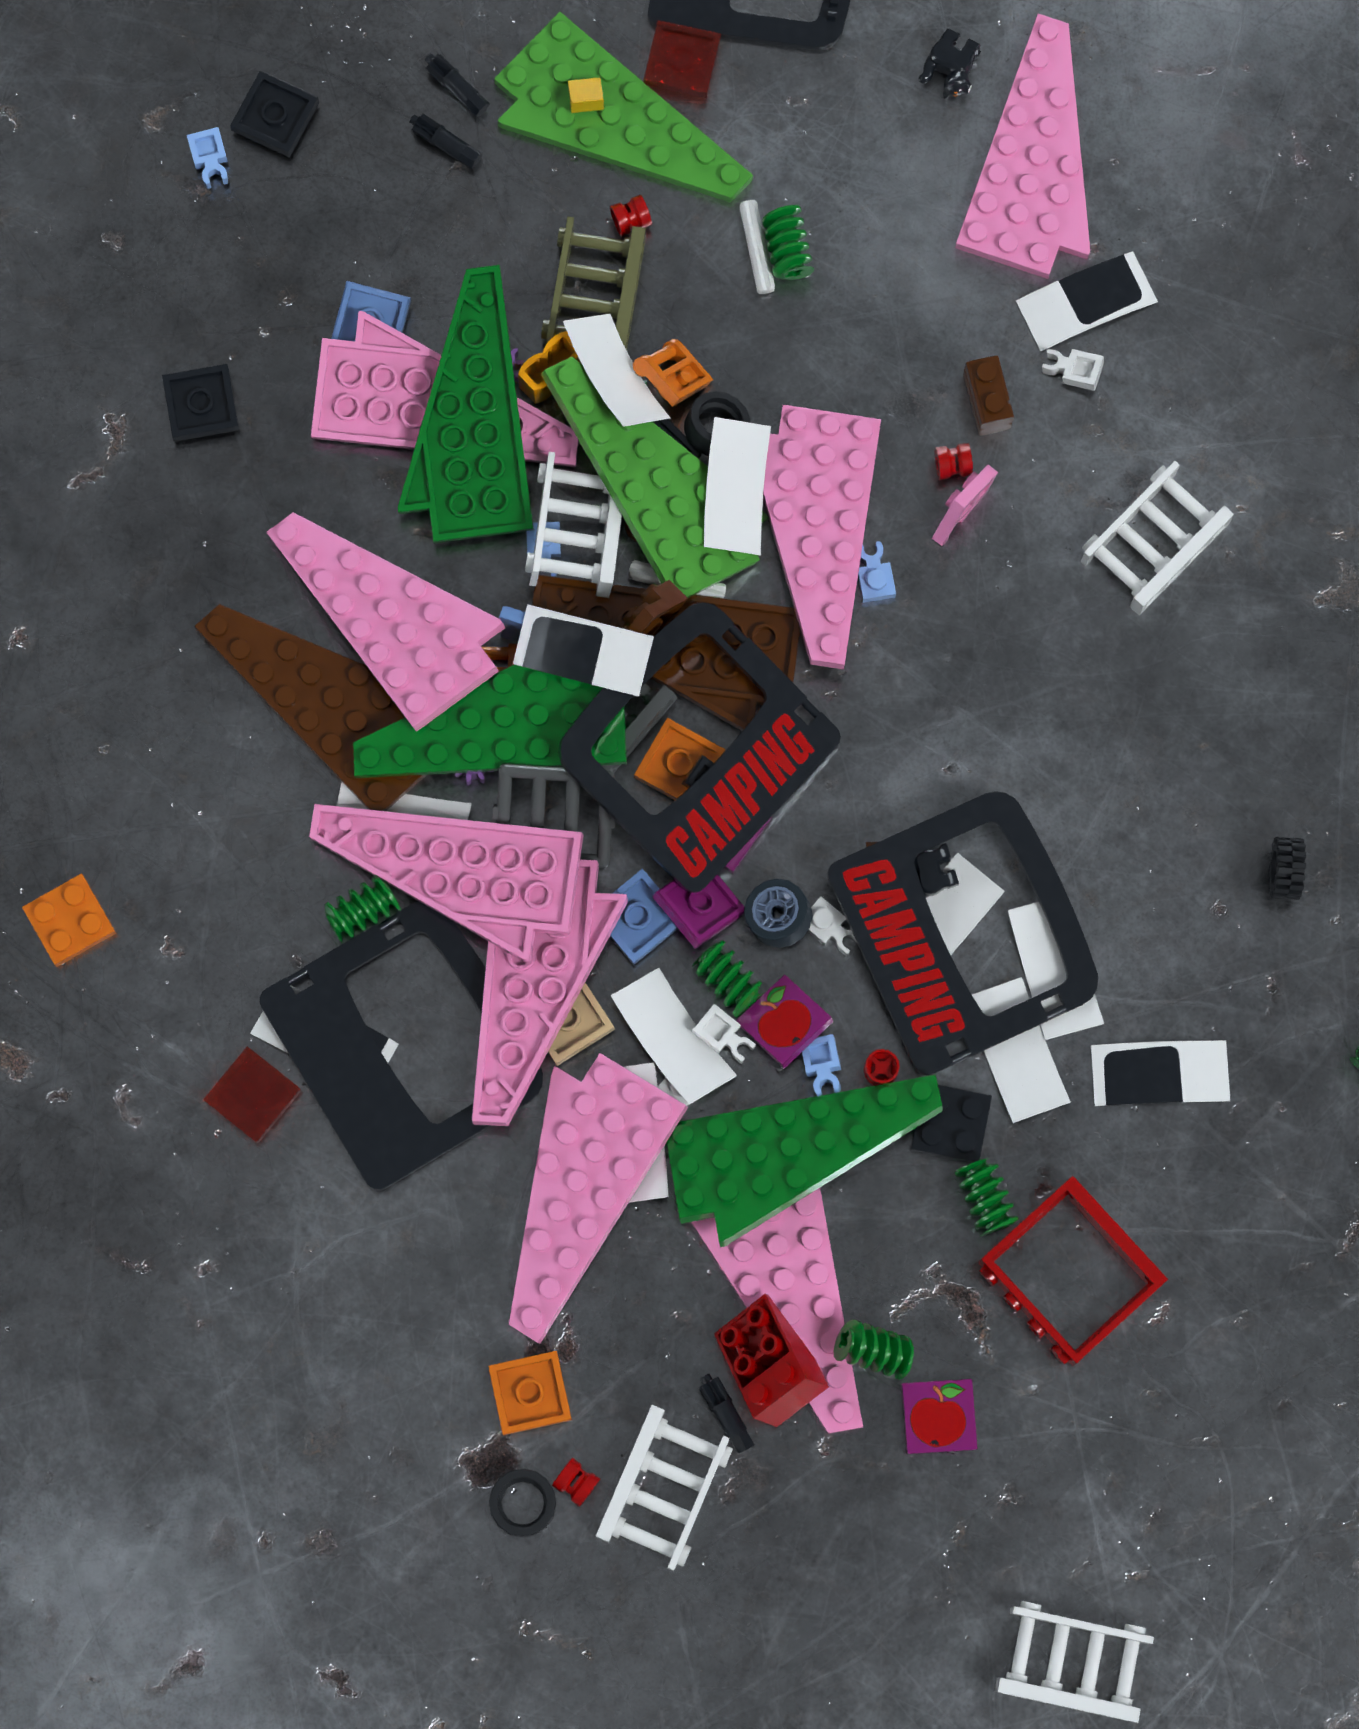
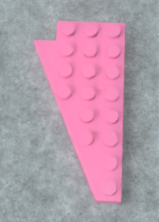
M1038 13L955 248L1046 279L1049 278L1058 250L1088 259L1090 241L1069 23Z
M359 311L355 341L322 338L311 438L414 450L441 354L366 312ZM517 398L525 462L546 464L550 451L555 452L554 465L576 467L579 440L572 428Z
M783 405L778 434L770 433L763 501L810 664L844 670L881 419Z
M294 512L266 532L416 732L499 672L481 647L505 629L504 624L497 617Z
M314 804L309 835L313 841L372 875H377L386 883L524 962L531 963L535 932L569 935L583 843L582 832Z
M580 860L569 935L535 932L531 963L524 962L488 941L472 1113L474 1125L509 1126L628 903L627 894L597 893L599 870L597 860Z
M601 1053L597 1056L582 1082L554 1066L551 1073L509 1319L510 1326L541 1344L688 1108L685 1104Z
M820 1188L725 1247H720L715 1218L691 1222L745 1307L750 1306L762 1295L768 1294L816 1359L829 1388L808 1404L826 1432L831 1434L863 1428L853 1367L846 1362V1358L843 1361H837L834 1358L835 1341L845 1323Z

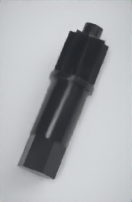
M430 53L425 58L428 64L426 69L475 116H481L487 110L490 103L441 54L434 56Z
M422 113L420 117L414 114L411 117L409 123L414 125L412 128L414 133L469 168H475L482 156L481 152Z
M707 1374L700 1378L704 1385L700 1386L699 1390L709 1405L710 1411L714 1412L727 1437L731 1439L737 1452L740 1454L754 1446L755 1444L749 1436L744 1422L732 1403V1398H730L719 1377L712 1379L711 1375Z

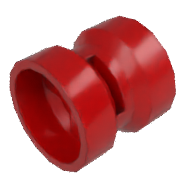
M642 195L632 197L626 204L617 203L609 206L614 225L621 237L630 234L633 226L646 228L652 225L651 216Z
M969 443L958 444L955 448L951 449L946 446L935 447V466L939 480L949 479L952 475L959 474L961 477L971 475L973 472V461Z
M875 1050L866 1059L863 1069L864 1078L871 1086L894 1082L900 1068L898 1058L889 1050Z
M572 1458L555 1479L552 1486L559 1492L568 1493L571 1496V1501L580 1507L601 1479L594 1473L585 1472L582 1469L581 1463ZM577 1476H579L578 1480L571 1487L570 1485L572 1484V1482L575 1480Z

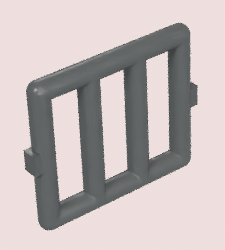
M502 764L499 767L497 804L493 806V820H496V823L510 825L512 778L533 779L530 827L544 828L546 780L567 781L564 830L578 831L580 784L565 768L519 764ZM607 771L615 779L614 773ZM599 806L597 854L581 853L580 860H597L599 868H606L610 863L612 828H615L616 821L601 806Z

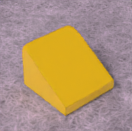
M600 77L568 81L571 113L604 110Z

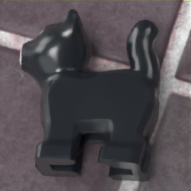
M946 29L939 41L932 47L924 63L923 73L918 78L920 83L925 84L932 79L934 70L947 74L948 76L944 82V99L948 96L957 97L970 92L972 84L969 81L968 74L972 69L973 61L977 60L981 53V45L971 39L967 40L962 49L955 47L957 44L955 41L959 39L960 34L951 29Z
M947 843L941 844L936 849H928L918 854L915 858L914 864L926 898L937 895L946 888L950 889L959 885L955 869L945 873L940 868L941 864L949 862L951 858Z

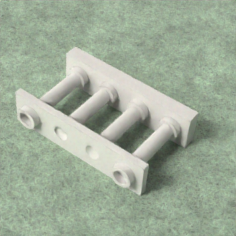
M549 451L546 464L540 463L537 483H543L534 553H527L525 572L531 573L529 586H536L539 571L591 579V583H597L596 596L609 598L614 580L622 515L599 475L553 468L555 452ZM551 482L601 489L603 493L609 494L608 504L602 503L601 506L549 498ZM547 511L599 519V523L605 524L604 533H598V536L545 528ZM543 541L595 549V553H601L600 563H594V566L541 558Z
M1176 461L1168 468L1162 465L1150 478L1152 484L1100 537L1094 534L1082 547L1085 552L1081 563L1084 566L1096 557L1133 590L1131 594L1134 598L1129 607L1138 615L1229 525L1234 515L1226 506H1223L1217 513L1213 510L1209 512L1173 479L1180 466ZM1162 488L1200 521L1199 525L1202 528L1195 536L1182 531L1150 501ZM1140 511L1178 544L1176 548L1179 552L1172 559L1168 556L1164 558L1128 525ZM1117 534L1155 567L1154 571L1157 574L1149 582L1146 579H1139L1105 547Z
M651 1405L598 1529L596 1538L608 1543L612 1536L615 1538H619V1536L627 1538L670 1557L671 1560L667 1569L674 1571L676 1565L683 1567L691 1547L685 1545L718 1465L723 1468L726 1467L733 1448L727 1446L730 1438L724 1435L719 1446L667 1424L668 1420L662 1418L665 1410ZM663 1437L713 1459L706 1478H701L653 1457L654 1453L648 1451L653 1438L660 1440ZM641 1470L646 1473L647 1470H650L698 1491L699 1494L692 1511L690 1512L640 1490V1486L635 1484L639 1471ZM633 1503H636L684 1524L685 1527L678 1544L676 1545L626 1523V1518L621 1517L625 1504L633 1505Z
M1025 1601L1020 1602V1607L1012 1606L1010 1608L1009 1614L1021 1616L1011 1672H1007L1006 1679L997 1677L994 1692L1138 1723L1141 1708L1132 1707L1133 1699L1129 1698L1140 1643L1153 1644L1154 1637L1145 1635L1146 1628L1125 1624L1124 1630L1047 1614L1040 1612L1042 1605ZM1035 1620L1056 1624L1046 1680H1042L1041 1686L1028 1684V1676H1025ZM1070 1627L1091 1632L1081 1687H1077L1076 1694L1062 1691L1063 1684L1060 1683ZM1105 1635L1126 1639L1116 1695H1112L1111 1702L1097 1699L1098 1692L1095 1691Z

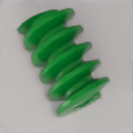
M787 205L767 213L762 219V225L766 229L765 239L769 241L767 249L771 253L770 263L774 266L772 273L775 278L781 280L802 279L814 272V267L804 266L812 261V256L810 254H801L809 249V243L799 242V240L807 236L805 230L796 229L804 225L803 218L794 217L802 211L799 205Z
M377 875L372 877L373 888L365 882L360 884L361 895L355 890L350 889L348 890L349 901L345 900L341 895L336 897L337 908L329 902L324 904L325 916L340 943H342L341 932L343 931L349 937H354V925L365 931L366 918L376 925L378 923L377 912L380 911L385 917H390V905L401 911V907L388 884Z
M722 940L708 948L693 963L692 967L700 964L696 975L702 977L709 974L705 985L711 987L718 984L714 995L721 997L727 994L723 1002L724 1006L730 1007L737 1004L733 1011V1016L739 1017L764 994L758 993L762 982L760 980L752 984L749 983L753 972L751 970L743 974L739 972L744 962L741 960L732 964L730 961L735 952L731 950L723 954L721 951L726 942Z
M988 1158L968 1164L954 1172L957 1177H967L960 1183L959 1187L962 1190H972L965 1196L964 1200L967 1203H977L970 1209L969 1213L972 1216H982L974 1224L977 1229H986L980 1236L1009 1227L1019 1220L1018 1216H1007L1006 1212L1014 1204L1002 1203L1001 1199L1009 1191L997 1190L996 1186L1004 1178L992 1177L991 1173L999 1165L987 1164L986 1160Z
M852 1319L838 1333L833 1352L834 1358L837 1361H843L846 1358V1362L850 1365H855L858 1362L860 1368L866 1369L870 1366L873 1372L878 1373L882 1370L884 1375L891 1376L894 1374L896 1379L901 1380L906 1377L911 1369L914 1346L909 1336L898 1335L896 1332L886 1331L880 1327L874 1328L871 1324H862L860 1321Z

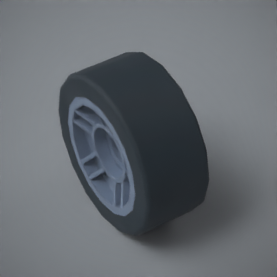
M778 878L764 881L755 887L747 897L744 908L746 923L756 938L767 946L778 948L793 945L802 939L809 930L813 917L811 904L800 887L789 880ZM776 909L784 911L783 915L779 918H775L774 911Z

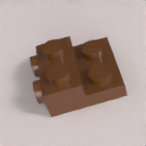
M670 580L658 586L653 583L641 594L640 598L643 601L640 605L633 607L623 617L622 620L625 624L622 629L655 636L672 620L688 598Z

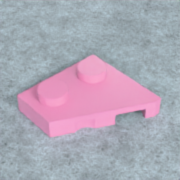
M987 465L979 474L975 471L972 472L962 486L964 490L961 492L956 489L945 503L949 509L932 537L939 545L943 546L956 524L958 522L961 524L987 493L998 474L994 468Z

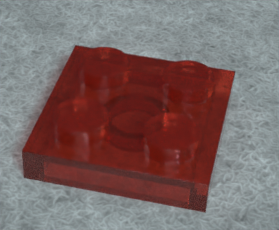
M658 20L643 82L648 86L707 98L721 34Z
M247 1046L203 1100L258 1144L302 1090Z

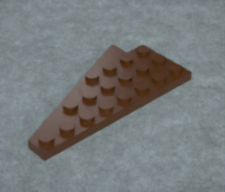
M538 575L532 606L622 628L625 624L622 620L623 617L633 607H638L643 601L640 596L645 591V588L612 585L610 596L606 598L596 596L597 583ZM694 595L687 599L672 618L673 620L693 604L702 602L714 604L792 682L794 681L800 626L794 608ZM728 630L721 636L734 650L741 644ZM699 635L650 678L661 685L667 686L671 691L741 731L755 715L756 705H762L764 702L762 691L706 635Z
M221 604L216 606L194 626L196 631L368 810L387 811L426 776L409 775L356 778L354 776L353 742L405 718L366 665Z

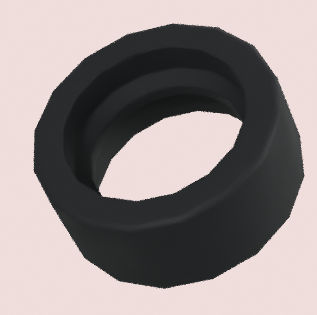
M708 392L698 397L693 403L684 421V432L688 442L697 451L709 456L712 434L702 426L699 419L701 413L715 412L725 416L727 419L750 423L751 419L747 408L739 399L728 393Z
M528 1469L512 1470L500 1477L493 1486L489 1499L491 1516L497 1526L509 1535L517 1537L534 1536L546 1529L554 1518L557 1505L555 1492L548 1480L538 1472ZM515 1483H531L543 1495L544 1505L542 1513L531 1523H514L503 1512V1495Z

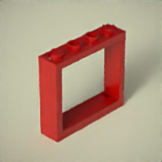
M1074 1176L1069 1178L978 1262L982 1267L979 1272L984 1279L992 1286L997 1283L1006 1293L1003 1296L1006 1303L1015 1312L1021 1309L1030 1319L1027 1322L1028 1327L1039 1338L1045 1336L1053 1344L1050 1350L1061 1363L1065 1365L1069 1362L1072 1366L1086 1356L1168 1280ZM1065 1197L1069 1199L1146 1283L1138 1293L1075 1350L995 1263L1002 1254Z

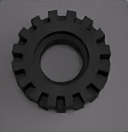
M1274 838L1272 851L1270 852L1271 861L1269 862L1270 873L1268 878L1270 880L1269 894L1271 898L1300 900L1304 889L1303 881H1305L1304 873L1306 869V845L1304 839Z

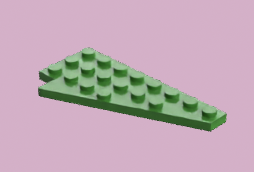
M561 12L494 78L495 85L515 101L497 120L498 126L502 129L730 203L753 180V175ZM600 77L604 110L571 113L568 81Z
M570 357L541 373L661 584L670 580L687 598H690L755 565L760 560L758 555L704 547L707 465L654 422L623 427L603 401L589 379L583 365L575 358ZM762 511V523H764L768 516Z

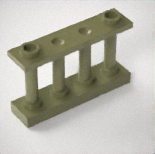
M567 216L566 228H559L557 247H562L550 320H543L541 339H545L547 344L552 337L566 331L564 325H558L561 307L611 314L612 318L617 319L616 329L627 350L646 241V228L633 226L631 238L625 237L624 240L574 232V217ZM578 246L622 253V257H627L626 268H619L618 271L569 263L571 247ZM566 276L615 283L617 287L622 288L621 298L607 301L563 294Z

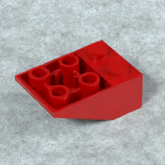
M768 1294L762 1295L714 1333L753 1419L778 1427L829 1388L816 1359Z

